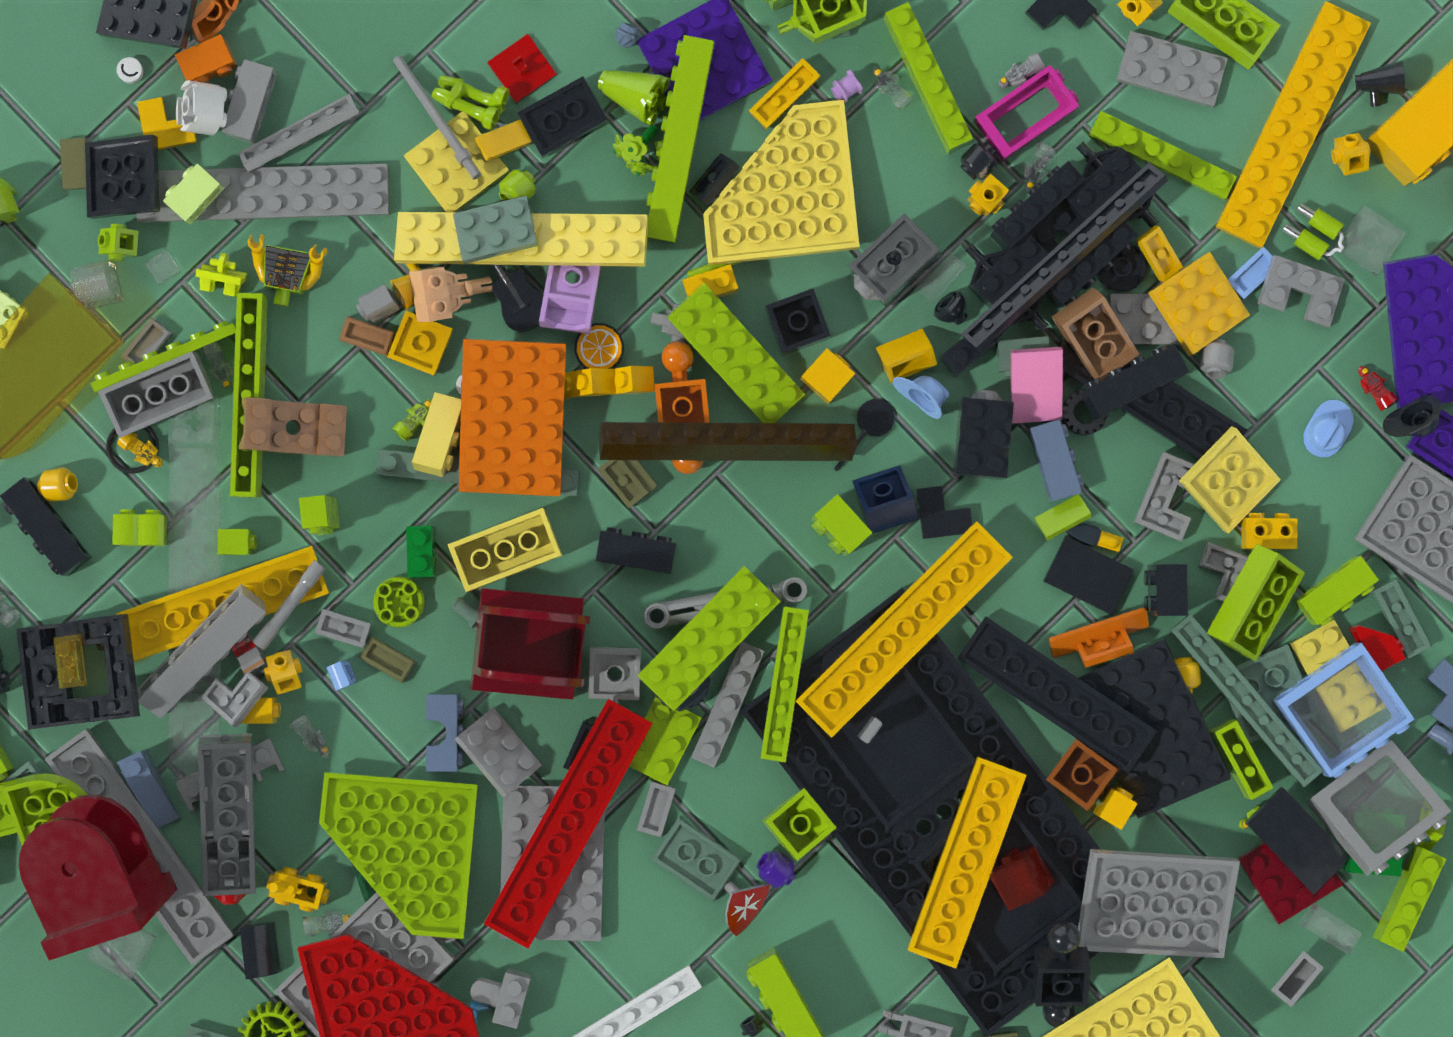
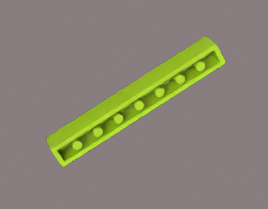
M684 35L683 41L678 40L676 56H680L678 66H673L671 81H675L673 91H668L666 106L670 107L668 117H663L661 131H664L665 135L663 142H658L656 156L660 157L658 167L654 166L651 181L655 182L654 192L649 191L646 206L650 207L648 238L676 243L715 42L712 40Z
M237 293L230 496L236 498H261L263 451L239 450V444L244 432L245 413L242 406V398L265 399L268 297L262 293Z

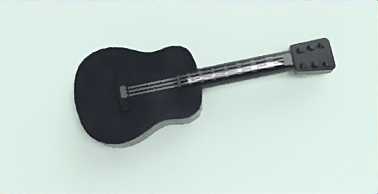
M492 265L499 277L493 284L492 290L501 303L502 316L506 325L518 333L528 332L540 325L539 318L543 295L528 284L525 275L521 271L515 270L508 273L504 265Z

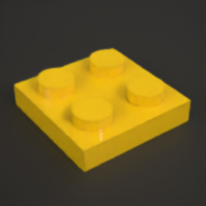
M406 310L387 357L436 376L454 329L434 321L417 322L416 314Z

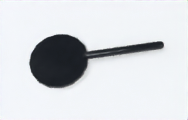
M872 399L861 405L857 413V422L862 432L857 437V446L866 434L881 436L892 428L894 412L887 402L881 399ZM839 461L834 470L838 471L845 461Z

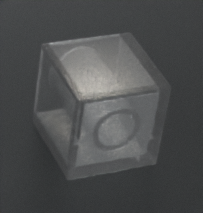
M103 260L69 269L72 280V292L79 307L92 310L124 301L115 264Z

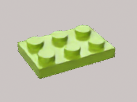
M655 697L645 719L653 724L629 767L668 785L702 717L689 710H675L673 712L666 705H662L661 701Z

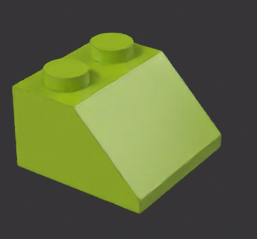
M805 788L781 803L761 820L791 858L796 861L801 859L836 829V826Z

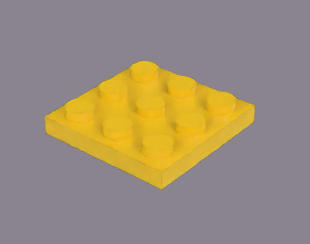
M1210 252L1205 253L1148 292L1188 356L1195 354L1250 316Z

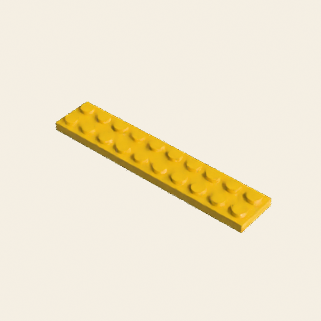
M1327 1L1323 3L1215 226L1216 228L1259 249L1263 247L1367 33L1370 22Z
M976 521L796 702L832 738L1013 557Z

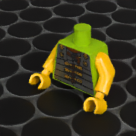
M251 234L248 239V246L252 249L253 265L259 280L264 283V286L268 289L276 290L273 304L288 307L291 293L303 295L304 291L309 290L320 279L323 267L322 259L328 253L327 248H324L321 254L316 252L317 244L310 249L309 253L265 245V248H263L265 236L261 234L259 237L260 243H257L253 240V235Z

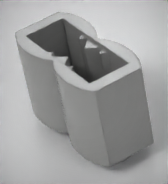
M385 283L357 298L359 304L356 307L360 315L366 321L371 320L373 323L401 309L392 291Z

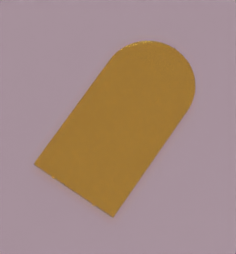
M48 273L0 328V459L17 456L32 447L125 343L52 273Z

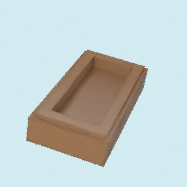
M347 316L339 340L388 356L395 332Z

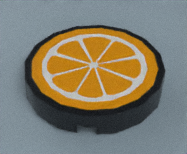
M594 323L591 326L590 334H578L575 340L574 352L578 362L584 369H615L623 358L624 342L621 334L614 327L605 323Z

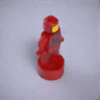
M1366 366L1358 368L1359 375L1364 377L1360 381L1364 394L1371 393L1376 400L1375 404L1381 412L1398 400L1394 393L1389 392V390L1387 391L1382 384L1386 381L1384 378L1380 377L1376 372L1369 373L1370 371Z

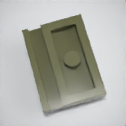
M608 460L598 468L599 472L629 509L657 487L656 483L637 460Z

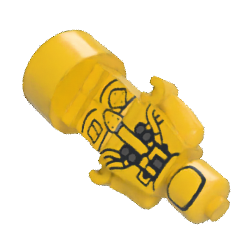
M135 432L118 439V446L125 451L130 450L137 455L134 461L146 466L152 463L156 468L163 466V459L157 456L158 450L151 441L148 440V443L144 444L138 439V435Z

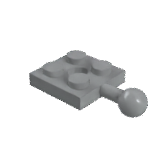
M590 647L589 698H609L618 704L619 700H639L640 679L637 675L641 672V648ZM612 667H617L622 671V677L618 680H613L608 676V670Z

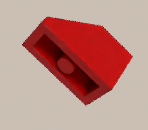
M1359 625L1348 627L1356 643L1363 644L1381 672L1406 658L1403 654L1405 648L1398 638L1395 639L1393 635Z

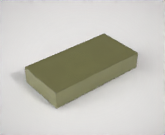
M86 138L60 139L62 187L65 191L86 189Z
M371 636L359 659L401 683L405 682L416 663L412 658L374 636Z

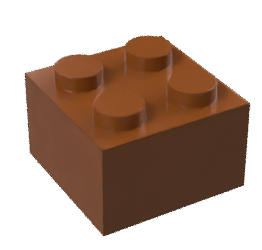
M1075 739L1046 780L1088 811L1093 808L1120 771V768L1078 739Z

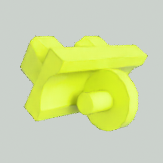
M221 253L219 259H210V265L203 264L200 269L197 268L195 277H200V290L213 292L216 290V282L220 281L225 282L223 294L236 297L237 293L240 292L241 285L247 280V273L235 271L236 263L228 261L229 256L227 253Z

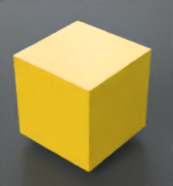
M826 348L801 376L800 380L829 405L854 377L855 373L837 353L833 354Z

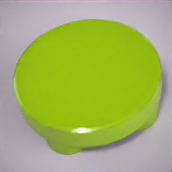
M392 577L377 587L373 605L381 622L392 627H406L416 622L423 613L425 598L422 589L413 580L405 577Z

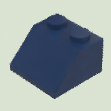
M900 465L852 480L865 522L872 531V534L919 519L914 497Z

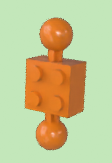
M682 341L669 343L662 352V363L668 371L672 372L673 382L655 384L658 422L710 423L706 380L688 381L687 370L693 364L694 353L691 347ZM672 460L675 469L683 474L697 472L704 462Z

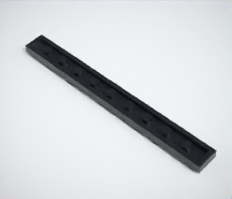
M1150 163L1144 166L962 332L963 339L980 353L1168 181L1166 175Z

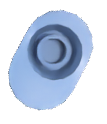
M920 376L913 381L903 377L893 378L892 383L900 394L916 404L930 417L935 419L942 417L941 406L948 398L949 392L936 379L929 376Z
M1328 400L1316 409L1303 434L1304 444L1311 454L1318 457H1329L1336 454L1342 447L1354 423L1350 407L1339 400Z

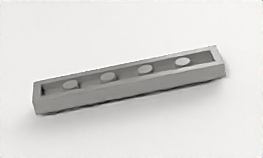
M349 93L238 153L247 172L255 168H261L266 162L285 155L287 151L298 145L306 144L310 139L319 134L327 133L332 127L342 122L351 120L355 115L359 114V111Z
M745 642L740 643L691 758L713 768L715 767L765 651Z

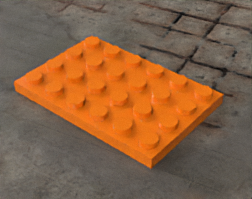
M463 339L459 492L561 496L567 343Z

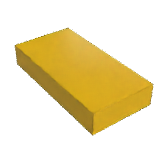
M521 119L475 138V142L486 162L528 146L532 142Z

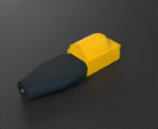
M1078 524L1066 531L1067 534L1082 544L1092 547L1099 546L1115 552L1120 551L1123 537L1101 531L1098 527L1089 524Z

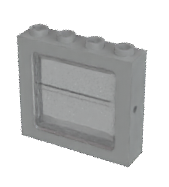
M1389 739L1387 744L1374 750L1364 760L1354 765L1313 796L1307 803L1367 877L1373 872L1376 875L1383 872L1389 867L1387 861L1392 857L1396 860L1400 859L1409 851L1406 847L1412 842L1418 845L1428 837L1426 831L1431 827L1437 830L1448 822L1445 817L1451 812L1449 807L1391 739Z

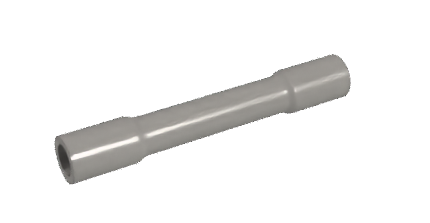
M313 560L271 620L264 625L252 641L255 645L264 651L308 590L315 585L326 568Z

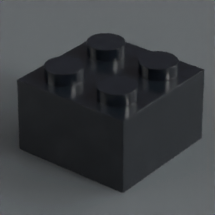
M813 288L765 306L782 356L826 341L831 337Z
M1187 564L1148 565V570L1144 571V585L1148 586V596L1144 597V607L1148 611V616H1188Z

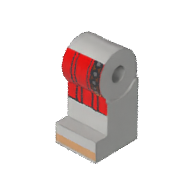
M249 630L246 637L240 643L236 642L231 647L244 674L248 671L255 673L267 665L266 656L261 648L252 642L255 638L252 637Z

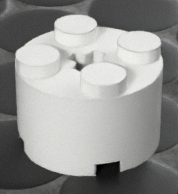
M185 81L180 89L185 90L183 98L178 97L176 105L177 124L183 126L180 130L205 135L216 134L219 127H225L227 115L224 112V102L227 98L226 88L215 84Z

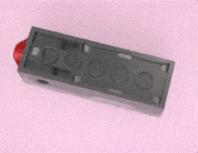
M252 733L200 735L198 763L203 896H214L222 904L226 905L237 904L247 894H256Z

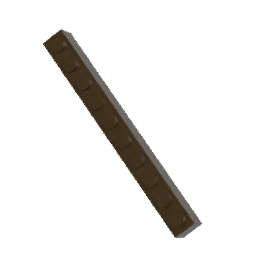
M601 422L599 433L600 460L852 461L857 447L855 424Z

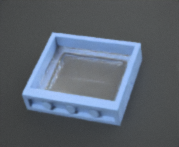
M1356 642L1272 700L1307 752L1321 767L1323 775L1327 777L1333 776L1334 778L1347 771L1346 766L1353 761L1359 763L1368 756L1367 752L1372 748L1378 749L1389 742L1388 737L1395 732L1400 734L1410 727L1408 723L1414 720L1362 643Z

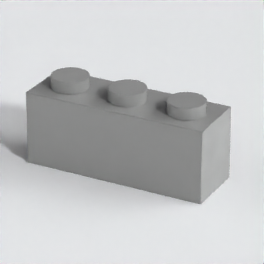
M245 59L243 64L238 66L235 75L237 83L235 89H231L228 96V104L230 105L226 113V125L221 130L226 136L251 144L256 143L278 74L274 68Z

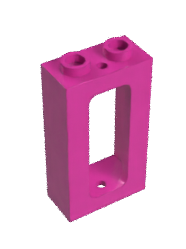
M1051 65L975 117L973 122L990 146L997 152V156L1002 162L1078 109L1079 104L1077 102H1079L1077 95L1072 89L1068 90L1063 83L1064 77L1058 69H1053ZM1042 88H1047L1058 102V108L1007 143L993 123Z

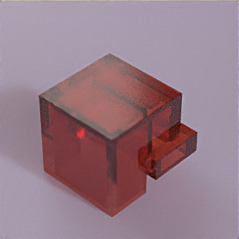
M1035 846L1020 853L1017 848L1008 851L1001 859L1003 865L994 868L989 874L1009 911L1023 904L1035 901L1036 898L1043 896L1054 883Z

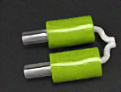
M1301 203L1297 211L1310 219L1308 224L1332 240L1339 235L1338 245L1340 248H1334L1330 252H1326L1330 246L1306 229L1299 232L1289 224H1286L1282 231L1296 240L1294 242L1295 246L1318 261L1323 255L1331 256L1335 252L1341 253L1344 248L1342 245L1344 236L1341 232L1344 224L1320 208L1315 212Z

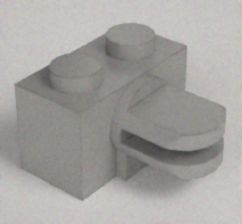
M508 968L505 972L503 983L487 978H479L471 987V998L477 1003L496 1007L492 1020L493 1023L517 1029L532 974Z

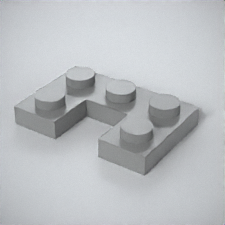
M1274 255L1271 258L1258 304L1282 312L1285 310L1291 289L1310 295L1311 297L1303 320L1327 328L1331 326L1345 279Z
M1162 452L1133 522L1181 542L1191 518L1168 509L1176 487L1185 489L1179 480L1194 464Z

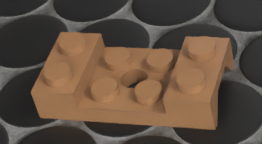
M251 397L242 398V406L245 413L244 432L239 444V450L330 457L344 456L347 406L276 401ZM290 420L298 425V431L295 435H290L286 431V424Z

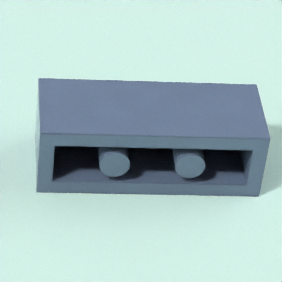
M1059 419L1028 429L1049 502L1081 493V487H1084L1080 472H1075L1073 463H1076V457L1073 449H1069L1066 439L1069 438L1066 425H1061Z

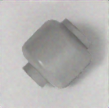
M1215 339L1202 348L1201 370L1210 378H1224L1225 375L1233 370L1234 349L1225 340Z

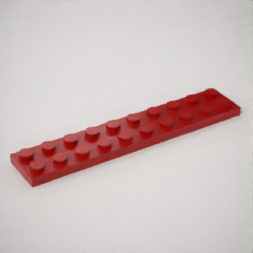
M608 698L486 918L484 925L529 949L650 730L652 722Z

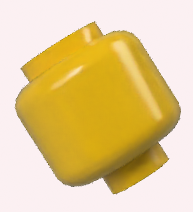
M64 467L44 471L37 483L39 493L49 502L71 499L78 488L76 475Z
M1193 657L1175 658L1191 693H1193V688L1201 685L1200 665L1193 661Z

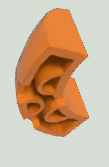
M202 0L195 9L190 30L194 40L197 43H202L215 36L225 26L232 12L236 10L239 0Z

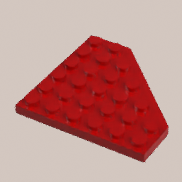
M350 934L297 947L320 1037H480L472 1007Z

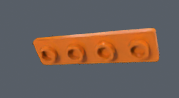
M1143 607L1050 637L1051 653L1056 658L1078 651L1085 668L1133 653V645L1127 634L1149 627L1147 611Z

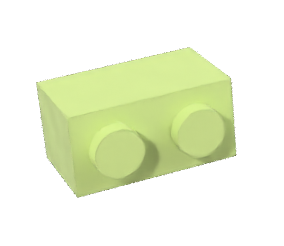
M199 164L189 167L182 176L183 180L178 185L171 186L165 194L166 198L163 200L164 203L190 225L225 189Z

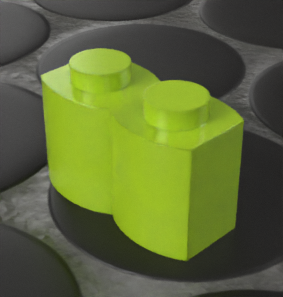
M121 509L120 514H113L112 545L167 546L168 516L161 515V510H145V514H135V510Z

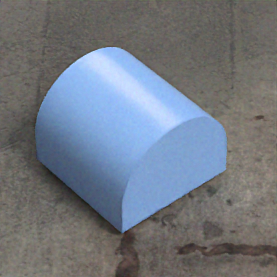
M343 660L326 667L336 691L357 683L349 660Z

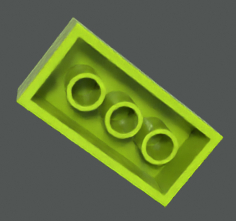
M838 494L811 518L814 522L811 527L820 536L825 534L831 542L828 545L837 555L843 554L846 556L872 534V531Z
M1256 544L1218 614L1212 621L1207 634L1234 652L1257 661L1305 572L1279 553Z
M775 947L748 961L746 976L753 988L758 986L760 989L759 999L766 1010L771 1009L773 1012L771 1015L772 1022L779 1033L783 1031L786 1035L785 1037H825Z

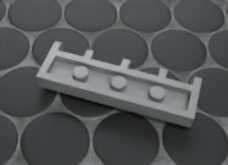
M270 737L252 745L253 774L255 773L259 782L264 780L261 770L276 764L280 772L285 770ZM199 771L176 781L191 814L196 812L193 802L200 799Z

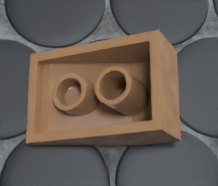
M1091 288L1052 316L1060 332L1094 379L1099 378L1100 381H1103L1109 377L1107 373L1116 368L1123 367L1140 355L1105 297L1094 288Z

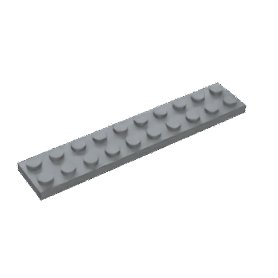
M388 164L261 167L247 172L246 168L204 169L225 189L195 221L390 215ZM186 170L159 171L160 211L136 214L138 223L185 222L163 200L166 198L165 194L168 189L173 185H178L183 180L182 176Z
M89 728L83 730L45 758L56 775L73 781L88 795H99L120 803L136 818L161 873L170 871L178 888L155 915L192 966L235 935L208 896H203L201 885L161 829L144 811L128 783Z

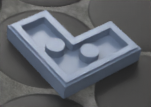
M1441 659L1426 678L1445 694L1430 715L1448 730L1452 731L1453 666L1446 660Z

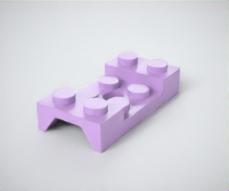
M549 265L539 318L540 327L590 334L601 266ZM571 272H575L580 276V280L575 284H570L566 281V276Z

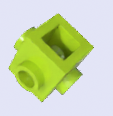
M111 224L110 228L100 229L98 254L107 255L108 260L124 261V257L137 256L139 231L126 229V225Z

